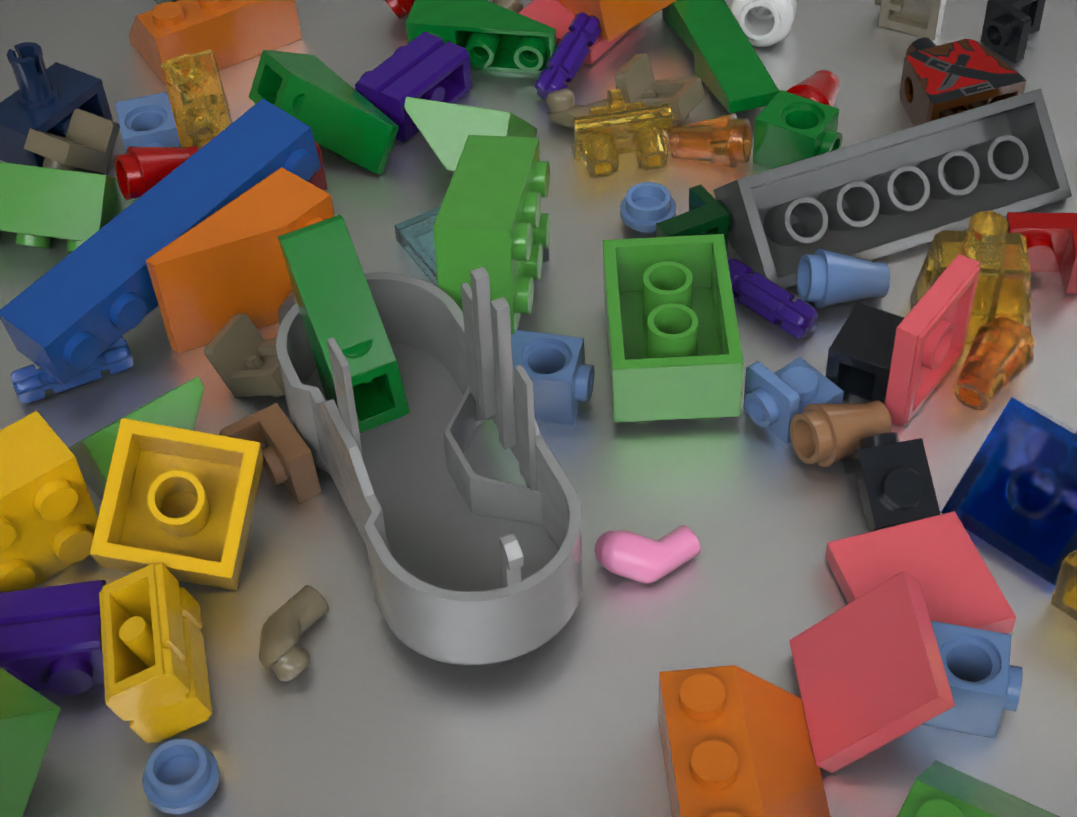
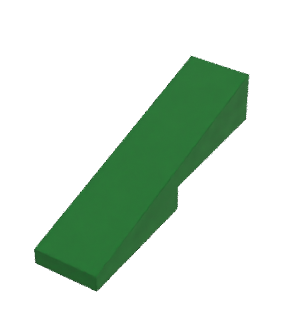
M677 0L662 9V18L694 53L696 75L701 78L702 82L730 114L767 106L779 92V89L724 0Z

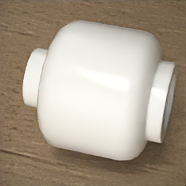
M732 0L730 10L752 46L768 47L783 40L789 33L797 5L796 0Z

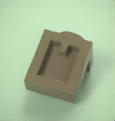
M875 0V5L880 6L878 26L922 38L927 37L934 41L941 32L946 0Z

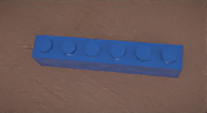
M261 99L0 309V320L16 349L64 386L80 371L89 367L99 355L125 333L139 325L143 318L158 306L146 259L281 167L307 182L313 174L321 169L311 127L267 100Z

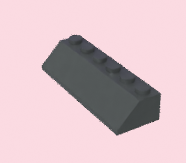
M1041 88L737 179L713 190L716 200H720L725 204L731 216L732 229L728 233L731 247L743 263L752 269V274L758 272L782 288L797 285V269L801 257L804 254H814L817 249L872 261L1006 218L1007 212H1025L1072 197Z

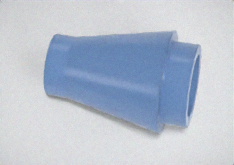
M817 249L814 254H804L798 264V296L805 302H812L815 308L872 297L884 298L889 291L890 270L886 262H872L824 249Z

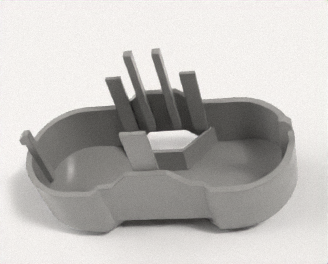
M480 267L470 271L471 287L467 282L461 284L463 312L446 292L420 278L388 272L364 273L398 364L410 414L363 433H359L350 367L334 337L327 339L337 407L334 399L326 401L299 307L296 303L282 320L276 338V351L290 422L311 450L315 468L330 474L367 547L375 602L392 632L401 642L415 652L435 661L460 666H484L507 662L529 654L545 645L565 627L572 618L580 601L582 592L581 506L571 480L540 433L534 416L533 382L521 364L514 366L515 371L513 369L510 305L504 297L491 301L489 274L485 268ZM492 419L497 426L499 441L504 449L510 448L518 460L520 473L527 487L477 475L473 471L464 452L476 428L484 420Z

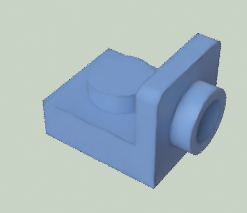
M801 357L775 373L759 361H756L746 367L743 409L747 411L750 418L757 425L766 427L784 443L788 444L791 442L790 423L794 415L802 413L808 404L843 403L844 391Z

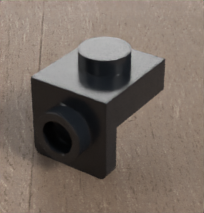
M988 0L981 42L1012 63L1023 60L1028 36L1040 30L1046 0Z
M897 432L870 436L858 441L860 449H857L843 460L845 473H855L869 532L941 515L922 438L900 442Z

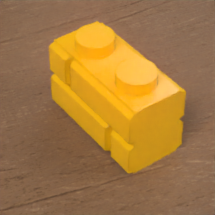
M152 563L102 586L103 589L99 592L105 704L123 721H129V727L146 743H158L209 720V717L212 715L204 637L200 632L202 628L200 604L184 587L179 588V581L163 563Z

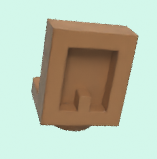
M277 403L221 429L219 433L221 436L260 442L264 458L263 468L274 486L285 483L298 504L322 493L311 450Z

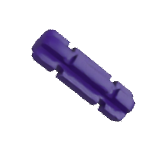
M581 12L573 19L568 27L571 32L564 34L546 64L550 69H543L535 82L537 95L541 99L545 100L550 92L568 88L566 83H570L590 51L588 47L595 43L601 33V28L598 25L599 20L594 15L589 16Z
M738 259L728 260L733 297L736 298L739 295L737 300L739 303L774 325L782 322L780 329L795 339H804L810 332L815 330L819 315L816 308L802 299H796L793 302L795 296L758 272L750 275L752 269Z

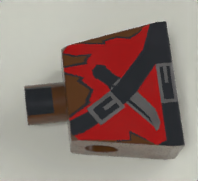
M923 37L915 40L907 49L903 63L899 95L900 101L913 126H917L1023 94L1026 79L975 40L963 39L937 46L930 38Z

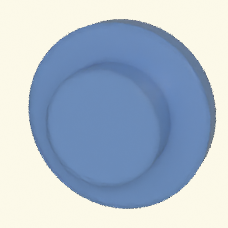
M643 182L632 186L627 191L626 197L620 205V217L623 223L629 228L642 233L656 232V223L676 216V203L671 197L670 191L665 186L654 182Z
M173 739L161 744L150 755L143 773V789L149 802L159 811L168 814H184L200 808L210 800L219 785L220 770L213 753L203 745L190 739Z

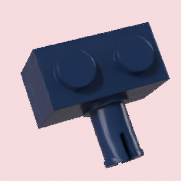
M24 42L15 45V51L12 49L8 50L7 58L12 66L19 89L0 103V160L12 164L43 167L44 156L24 149L29 129L66 137L75 109L84 110L113 121L101 79L55 62L46 69L41 46L37 43Z

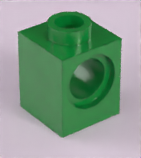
M780 90L755 118L753 163L774 169L840 149L843 139L842 134L837 132L840 109Z

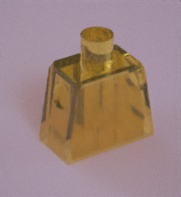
M981 211L972 215L969 220L968 231L942 230L935 234L910 295V311L957 255L962 254L979 261V267H981L965 345L1030 348L1031 275L1026 237L1020 233H1007L1009 226L1007 219L1001 214L992 211Z

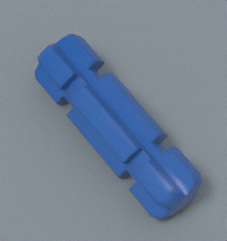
M122 336L99 355L89 367L80 371L64 386L41 368L36 369L34 364L14 370L11 373V381L20 402L28 405L45 399V392L53 389L55 395L103 379L102 372L109 370L112 376L129 370L134 366L133 357L127 341Z

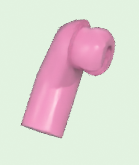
M681 525L657 541L629 531H608L598 538L594 551L598 562L611 573L640 583L650 584L701 553V547L693 531L687 526Z

